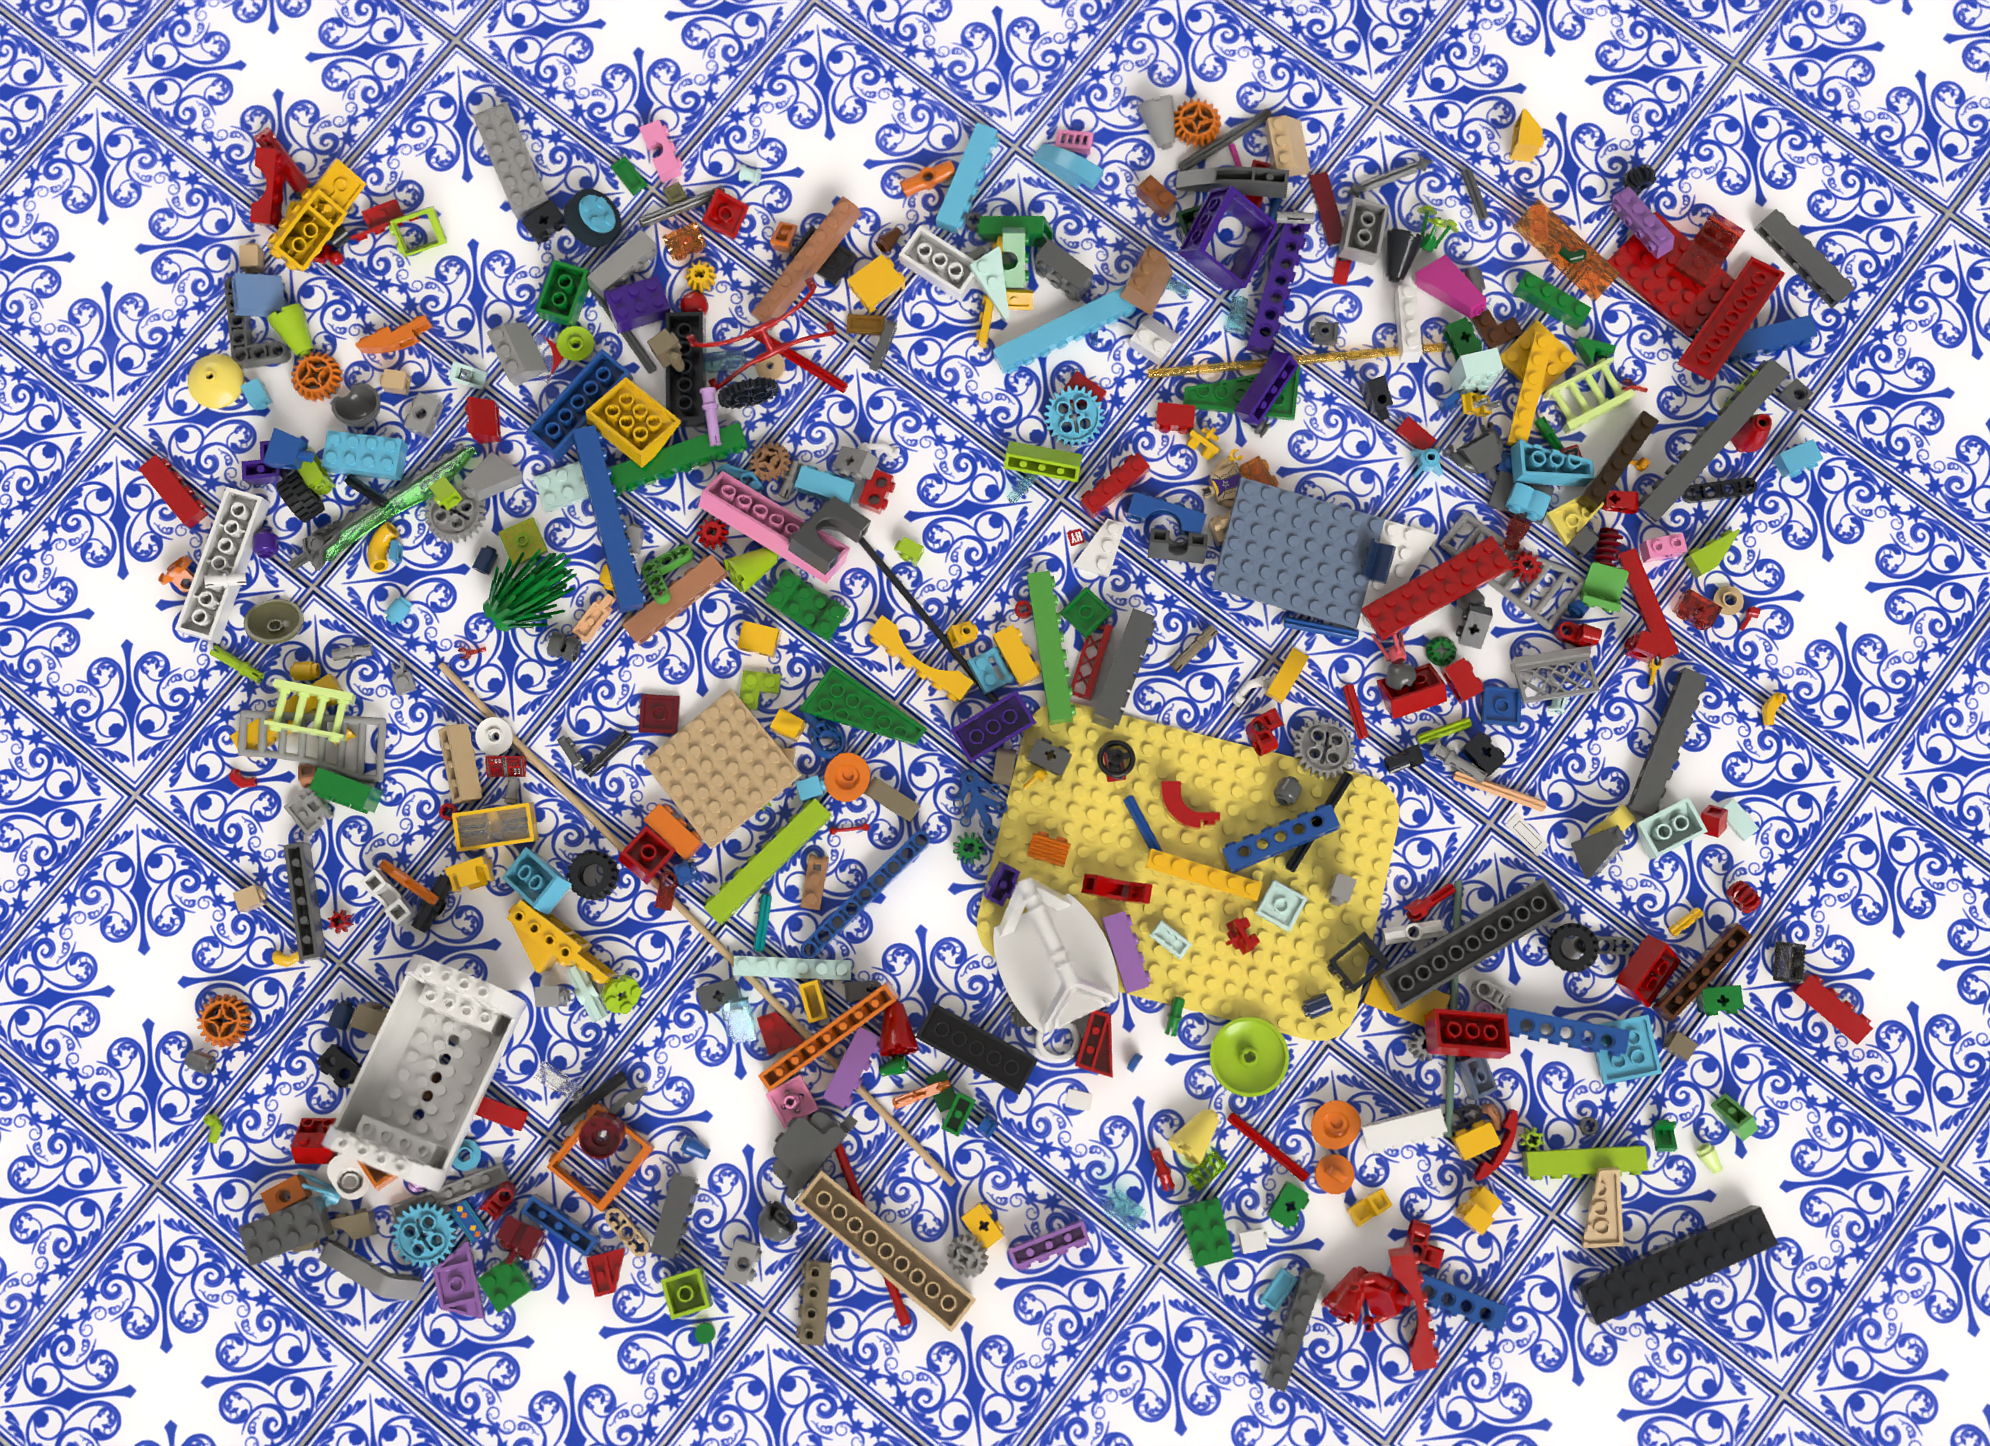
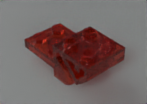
M1713 211L1678 260L1674 269L1706 288L1746 230Z

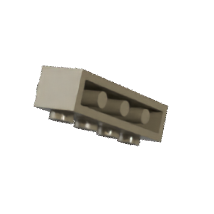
M808 1259L807 1264H803L802 1276H805V1284H801L800 1297H803V1305H799L798 1309L801 1326H797L796 1338H799V1344L823 1346L825 1343L832 1261Z

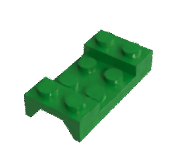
M788 570L784 571L765 599L766 604L828 644L831 642L841 622L850 614L849 609L809 586Z

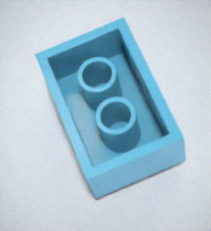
M527 847L524 848L502 877L533 908L546 915H549L572 885L541 855Z

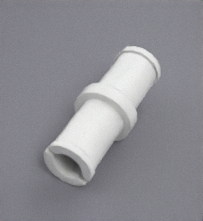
M223 573L217 576H204L205 587L224 586V588H229V586L247 585L246 574L227 575V573Z

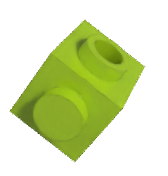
M445 476L429 486L435 494L433 497L439 507L443 505L447 511L463 500Z

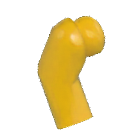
M279 950L272 953V961L274 964L289 967L299 961L298 951L289 956L284 955Z

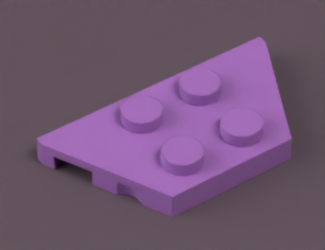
M467 1241L433 1269L440 1309L483 1319L485 1318V1312L477 1281L471 1243Z

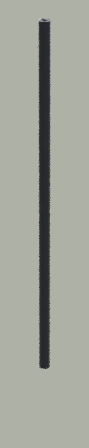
M862 537L858 542L980 688L965 658L956 648L953 649L950 640L865 538ZM993 692L985 695L992 704L999 701Z

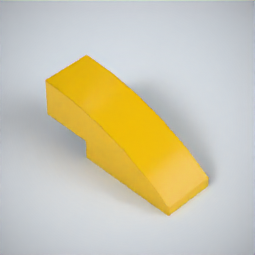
M1293 647L1265 695L1282 704L1309 656Z

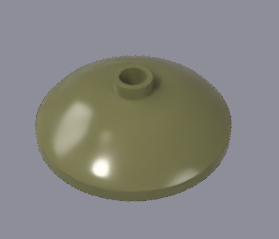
M270 599L253 606L245 615L243 623L246 634L252 640L270 645L283 643L295 637L302 629L304 617L301 609L295 603L285 599Z

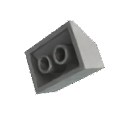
M526 322L506 323L487 331L505 374L515 387L548 371Z

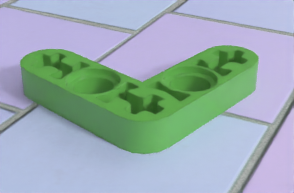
M681 545L646 562L641 567L642 575L657 604H665L671 599V593L662 575L689 563L694 558V552L689 545ZM672 560L669 564L664 565L666 561ZM660 580L657 585H652L653 582Z

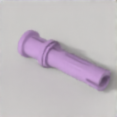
M715 387L699 389L703 400L702 409L706 414L710 446L722 445L716 412L719 406L715 399Z

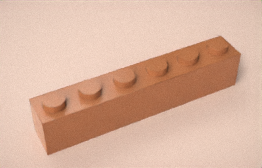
M712 554L704 556L695 568H689L681 579H676L670 583L668 589L671 593V599L667 603L659 605L655 600L651 603H645L643 609H639L640 611L637 614L630 615L625 619V623L622 626L639 646L728 576L725 569Z

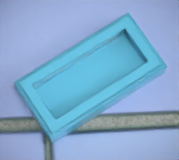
M1281 1267L1259 1298V1301L1276 1313L1299 1279Z

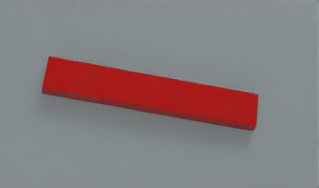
M1636 548L1617 554L1616 557L1619 558L1618 561L1621 569L1629 572L1627 583L1647 631L1664 638L1658 654L1659 660L1678 654L1679 650Z

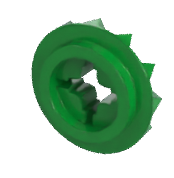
M1434 637L1426 646V656L1434 665L1446 666L1456 657L1457 649L1454 642L1448 637ZM1440 645L1443 649L1448 650L1443 654V658L1441 653L1436 651L1440 648Z

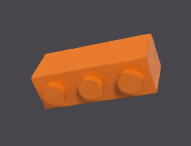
M659 803L643 821L673 847L681 857L688 861L704 845L700 841L702 838L694 830L691 833L686 828L688 824L681 817L677 820L672 815L674 811L667 804L663 806Z

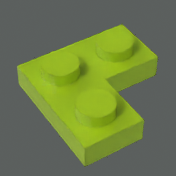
M743 670L740 699L749 710L758 711L760 692L779 694L782 676L780 674Z

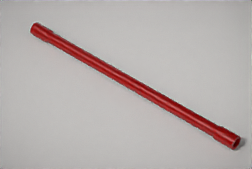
M841 1142L835 1149V1154L850 1193L867 1208ZM883 1276L900 1326L903 1327L912 1323L898 1288Z

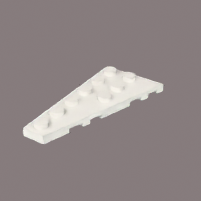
M1385 519L1379 543L1395 546V554L1386 584L1369 581L1362 608L1406 584L1437 535ZM1360 613L1357 630L1374 634V630L1364 615Z

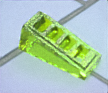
M1215 1150L1199 1166L1196 1165L1185 1176L1199 1192L1226 1169L1228 1165ZM1215 1158L1221 1167L1217 1168L1211 1159ZM1207 1163L1213 1168V1173L1205 1166ZM1201 1168L1207 1173V1178L1199 1171ZM1195 1173H1197V1175L1202 1180L1201 1183H1199L1193 1176Z

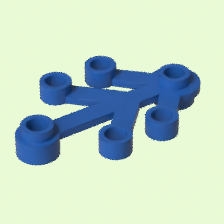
M972 769L965 770L960 776V782L963 786L958 797L954 799L953 806L957 810L964 807V799L969 789L972 799L965 815L960 818V824L962 827H969L977 807L985 827L983 836L986 840L993 841L998 837V829L991 824L984 804L996 809L1001 814L1007 811V804L1003 801L997 802L981 795L977 787L988 790L991 795L996 796L1000 793V786L996 783L990 784L979 779L978 773ZM969 775L973 776V781H966V777ZM993 786L998 787V792L993 793L991 788ZM961 800L962 806L957 807L955 802ZM1000 804L1005 805V810L1000 811L998 806ZM968 818L969 824L964 825L962 820ZM993 829L994 835L989 836L987 831Z

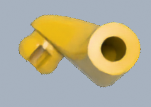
M1774 693L1763 705L1762 717L1764 726L1774 725L1776 710L1787 701L1785 693Z

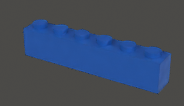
M1807 315L1747 330L1725 363L1735 364L1743 358L1751 360L1760 354L1771 355L1776 350L1783 349V351H1787L1796 345H1801L1802 347L1811 344L1812 340L1818 336L1812 316Z

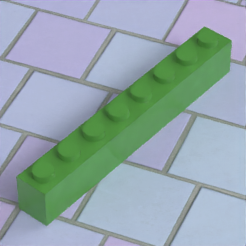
M1050 571L1027 574V583L1049 724L1073 722V716H1076L1075 705H1071L1070 702L1073 692L1072 686H1068L1067 679H1070L1069 668H1065L1064 661L1067 660L1066 649H1062L1061 642H1064L1063 631H1059L1058 624H1061L1060 612L1056 613L1055 606H1058L1057 594L1053 595L1052 589L1055 587L1054 576H1050Z

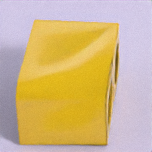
M743 621L737 648L742 651L775 658L782 631L778 632L779 629Z
M781 707L770 726L773 732L796 743L806 727L804 720Z

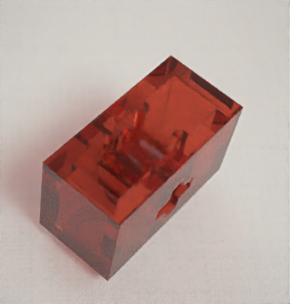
M1688 588L1682 593L1672 612L1676 613L1678 618L1693 623L1695 628L1706 631L1713 626L1723 607Z

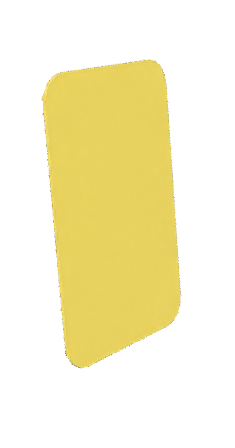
M1071 702V705H1075L1076 716H1073V722L1050 725L1047 705L1042 706L1032 715L1036 724L1024 731L1006 802L1007 811L1003 813L985 887L998 862L1001 861L1021 872L1016 880L1017 882L1033 878L1062 895L1069 893L1095 919L1108 944L1109 941L1102 918L1125 911L1126 915L1130 914L1133 923L1130 928L1132 934L1136 933L1139 944L1136 947L1138 952L1142 951L1145 963H1142L1144 971L1148 970L1151 982H1148L1149 987L1127 993L1129 995L1172 1005L1175 996H1179L1185 999L1184 1009L1228 1020L1243 1017L1263 1019L1275 1026L1280 1033L1306 1040L1327 1041L1340 1036L1350 1027L1357 1012L1362 986L1355 992L1350 993L1349 990L1346 992L1339 984L1341 980L1337 975L1333 976L1326 968L1328 966L1326 961L1362 932H1366L1373 941L1399 825V806L1394 793L1383 782L1375 778L1343 770L1350 773L1353 779L1334 808L1340 823V829L1315 839L1295 872H1290L1285 868L1296 848H1293L1233 873L1262 882L1258 901L1255 902L1145 868L1150 849L1127 809L1124 799L1130 795L1134 797L1164 853L1231 873L1222 851L1226 844L1233 841L1236 843L1243 841V837L1249 834H1254V836L1260 834L1261 830L1266 827H1277L1279 822L1283 820H1294L1302 812L1307 811L1311 813L1316 811L1315 808L1326 802L1341 778L1338 773L1334 779L1330 774L1327 780H1325L1323 774L1317 779V773L1314 772L1310 776L1311 770L1303 771L1304 764L1298 766L1301 759H1295L1294 757L1274 752L1258 756L1254 748L1125 715H1122L1119 726L1114 725L1113 730L1091 722L1096 708ZM1037 738L1040 740L1046 738L1052 742L1053 746L1057 748L1063 746L1070 750L1069 753L1072 754V757L1062 778L1044 770L1048 775L1043 782L1037 779L1026 790L1023 788V785L1032 779L1036 771L1042 769L1027 762V758ZM1108 741H1124L1132 747L1135 753V765L1132 771L1126 775V780L1107 782L1106 774L1098 766L1097 755L1099 749ZM1121 746L1109 747L1111 750L1120 749L1123 753H1127V750ZM1050 752V754H1045L1047 755V760L1050 761L1051 758L1055 759L1053 757V752ZM1130 758L1124 760L1125 769L1129 765ZM1295 777L1302 787V792L1295 804L1283 806L1275 800L1274 789L1281 778ZM1161 781H1181V796L1184 804L1195 812H1220V821L1215 822L1214 826H1205L1204 822H1201L1199 830L1189 829L1175 822L1168 815L1162 804L1160 796ZM1295 826L1293 831L1296 834H1301L1304 828L1302 826ZM1038 831L1048 833L1049 837L1056 839L1057 836L1068 839L1067 843L1071 845L1064 867L1027 857L1033 833L1037 834ZM1278 833L1275 839L1282 842L1286 839V836L1283 833ZM1259 841L1257 843V847L1260 849H1265L1268 846L1266 841ZM1242 848L1239 851V855L1243 857L1248 856L1250 853L1247 848ZM1337 873L1357 879L1350 901L1340 906L1330 904L1329 899L1325 898L1331 877ZM1084 874L1151 884L1153 887L1150 904L1127 903L1081 893ZM1273 879L1308 898L1290 932L1255 914ZM982 896L977 918V933L982 946L995 958L994 927L1000 925L1010 899L1007 898L1002 907ZM1025 906L1022 914L1029 912L1027 906ZM1247 917L1250 922V927L1245 929L1247 935L1250 936L1255 933L1260 942L1255 946L1254 950L1242 955L1240 949L1235 950L1232 944L1228 946L1225 944V942L1230 940L1226 934L1229 932L1226 924L1236 918ZM1160 920L1192 943L1181 960L1149 936ZM1359 942L1336 961L1353 984L1365 976L1369 953ZM1116 965L1119 992L1125 993ZM1325 992L1332 1004L1333 1011L1312 1020L1309 1017H1305L1301 1006H1304L1303 1001Z

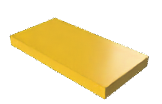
M1382 969L1372 977L1363 1003L1425 1028L1424 1015L1434 1008L1446 1009L1451 996L1438 990H1433L1402 1010L1395 1011L1375 979V976L1385 971V969Z

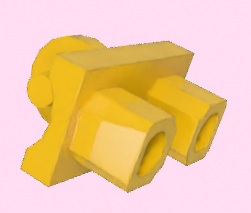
M1205 427L1202 429L1201 432L1207 435L1206 437L1196 430H1192L1189 433L1191 436L1186 445L1193 450H1196L1200 443L1205 445L1206 448L1201 453V456L1205 459L1210 460L1222 450L1209 441L1210 439L1215 442L1219 440V437L1214 434L1217 430L1215 427L1210 431Z

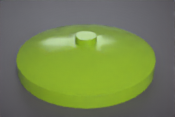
M1243 1017L1228 1022L1217 1032L1211 1043L1209 1060L1215 1078L1225 1089L1239 1096L1257 1097L1269 1093L1281 1083L1289 1065V1050L1283 1035L1271 1023L1255 1017Z

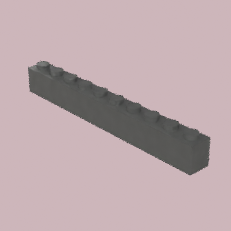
M1772 358L1768 361L1763 360L1756 368L1758 370L1757 374L1754 377L1750 375L1743 383L1745 387L1741 392L1737 390L1730 397L1732 402L1728 406L1724 405L1717 412L1718 418L1715 421L1710 420L1703 428L1706 431L1702 436L1698 434L1691 441L1693 446L1688 451L1685 449L1677 457L1679 462L1675 466L1671 464L1664 472L1666 476L1663 480L1658 479L1651 487L1654 490L1649 495L1646 493L1639 500L1640 506L1638 509L1654 522L1659 521L1788 376L1789 371Z

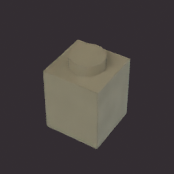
M1672 1031L1664 1037L1662 1048L1681 1061H1689L1698 1044L1682 1033Z

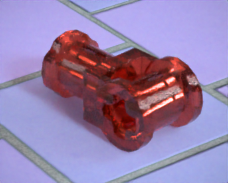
M1514 513L1507 525L1505 533L1507 538L1502 543L1504 548L1509 551H1517L1520 547L1519 542L1528 532L1532 521L1523 520Z

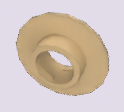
M1723 586L1718 589L1713 599L1716 609L1724 615H1735L1740 612L1744 604L1743 595L1737 588L1732 586ZM1728 595L1733 598V605H1728L1725 602V596Z

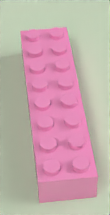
M724 471L702 491L698 507L826 584L844 565L850 547L822 530L817 531L819 538L840 552L836 565L826 575L788 551L790 536L793 532L797 533L805 520Z

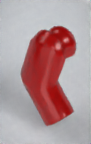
M232 769L230 771L229 780L237 787L257 786L256 777L244 778L239 769Z

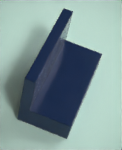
M1372 538L1361 575L1368 581L1386 584L1396 547L1379 543L1376 539Z

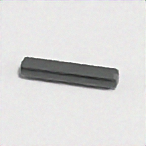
M1470 168L1463 170L1461 174L1478 219L1483 221L1489 218V214L1474 174Z

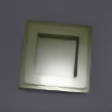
M679 182L663 189L670 205L688 199Z

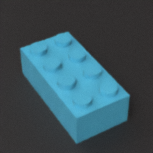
M328 430L321 467L328 473L401 481L403 479L408 445L398 438Z

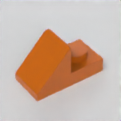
M780 221L770 239L772 248L776 251L791 254L792 241L797 233L798 225Z

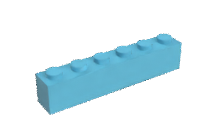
M977 122L937 215L936 227L957 234L958 230L963 228L966 220L964 216L966 212H970L972 207V197H976L978 193V183L980 180L983 181L985 177L986 164H990L993 154L991 152L993 148L998 146L1000 138L998 137L997 129Z

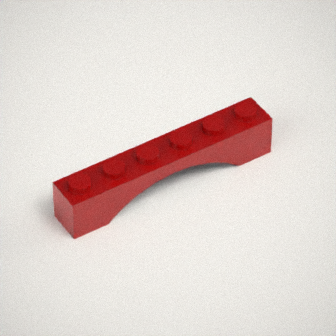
M1412 1245L1388 1249L1393 1277L1400 1281L1409 1291L1417 1309L1416 1327L1408 1343L1413 1371L1438 1368L1436 1360L1440 1359L1438 1347H1433L1432 1342L1436 1340L1434 1328H1429L1428 1323L1432 1322L1430 1309H1425L1424 1303H1428L1426 1290H1421L1420 1284H1424L1422 1271L1417 1272L1416 1265L1420 1264L1418 1252L1413 1253Z

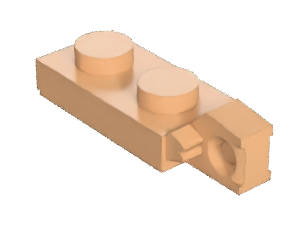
M607 593L602 601L600 599L596 602L594 601L571 632L588 644L610 616L613 610L611 606L616 599Z

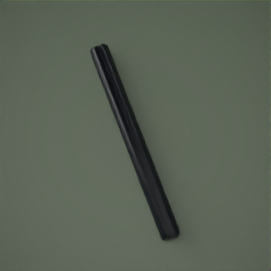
M1343 773L1324 803L1326 806L1331 804L1334 810L1353 779L1350 773ZM1315 818L1312 822V825L1315 827L1322 824V821L1318 818ZM1314 840L1296 848L1285 866L1288 871L1295 872Z

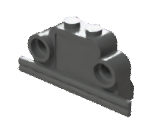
M828 1109L818 1110L812 1117L807 1115L801 1116L798 1119L793 1117L787 1124L789 1129L785 1133L781 1132L774 1140L776 1144L773 1148V1153L778 1159L773 1164V1172L788 1186L784 1194L792 1201H794L858 1123L851 1114H848L842 1123Z

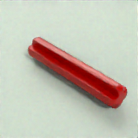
M1354 685L1343 686V691L1357 738L1359 740L1369 737Z

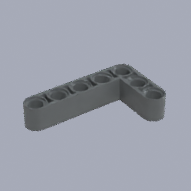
M233 276L228 277L224 286L232 359L244 369L288 362L292 354L282 342L274 341L253 344L251 316L235 315L231 283ZM283 349V352L277 355L278 351ZM243 355H246L243 360H240Z

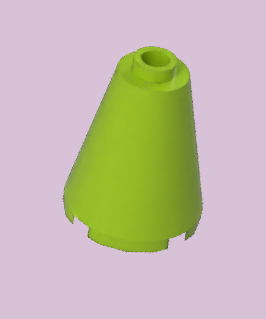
M291 304L281 308L282 311L278 314L276 311L271 313L267 317L268 323L297 357L301 356V358H303V355L310 356V352L314 350L302 304Z
M764 547L724 560V567L726 572L730 571V579L734 586L744 593L777 564L779 556Z

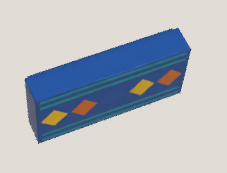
M465 1199L449 1211L471 1244L489 1232V1229L468 1199Z

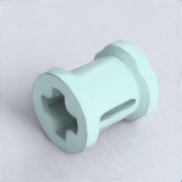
M742 165L739 172V181L743 182L745 180L758 185L761 179V169L755 170Z
M1570 697L1553 699L1548 710L1557 714H1565L1564 708L1567 699H1570Z

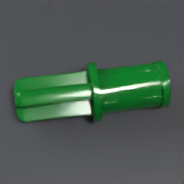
M1543 416L1534 422L1543 435L1542 439H1546L1552 449L1560 451L1563 445L1555 434L1556 430L1550 426L1546 417Z
M1174 997L1170 1013L1167 1014L1169 1018L1166 1030L1164 1031L1167 1035L1170 1034V1030L1173 1028L1171 1036H1177L1180 1020L1183 1019L1181 1015L1185 999L1182 997Z

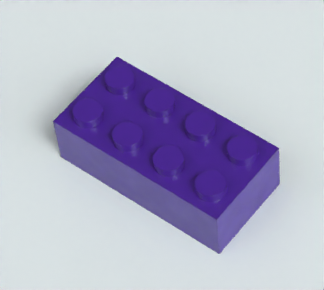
M1015 690L950 731L968 761L972 763L1035 725L1036 721L1018 691Z

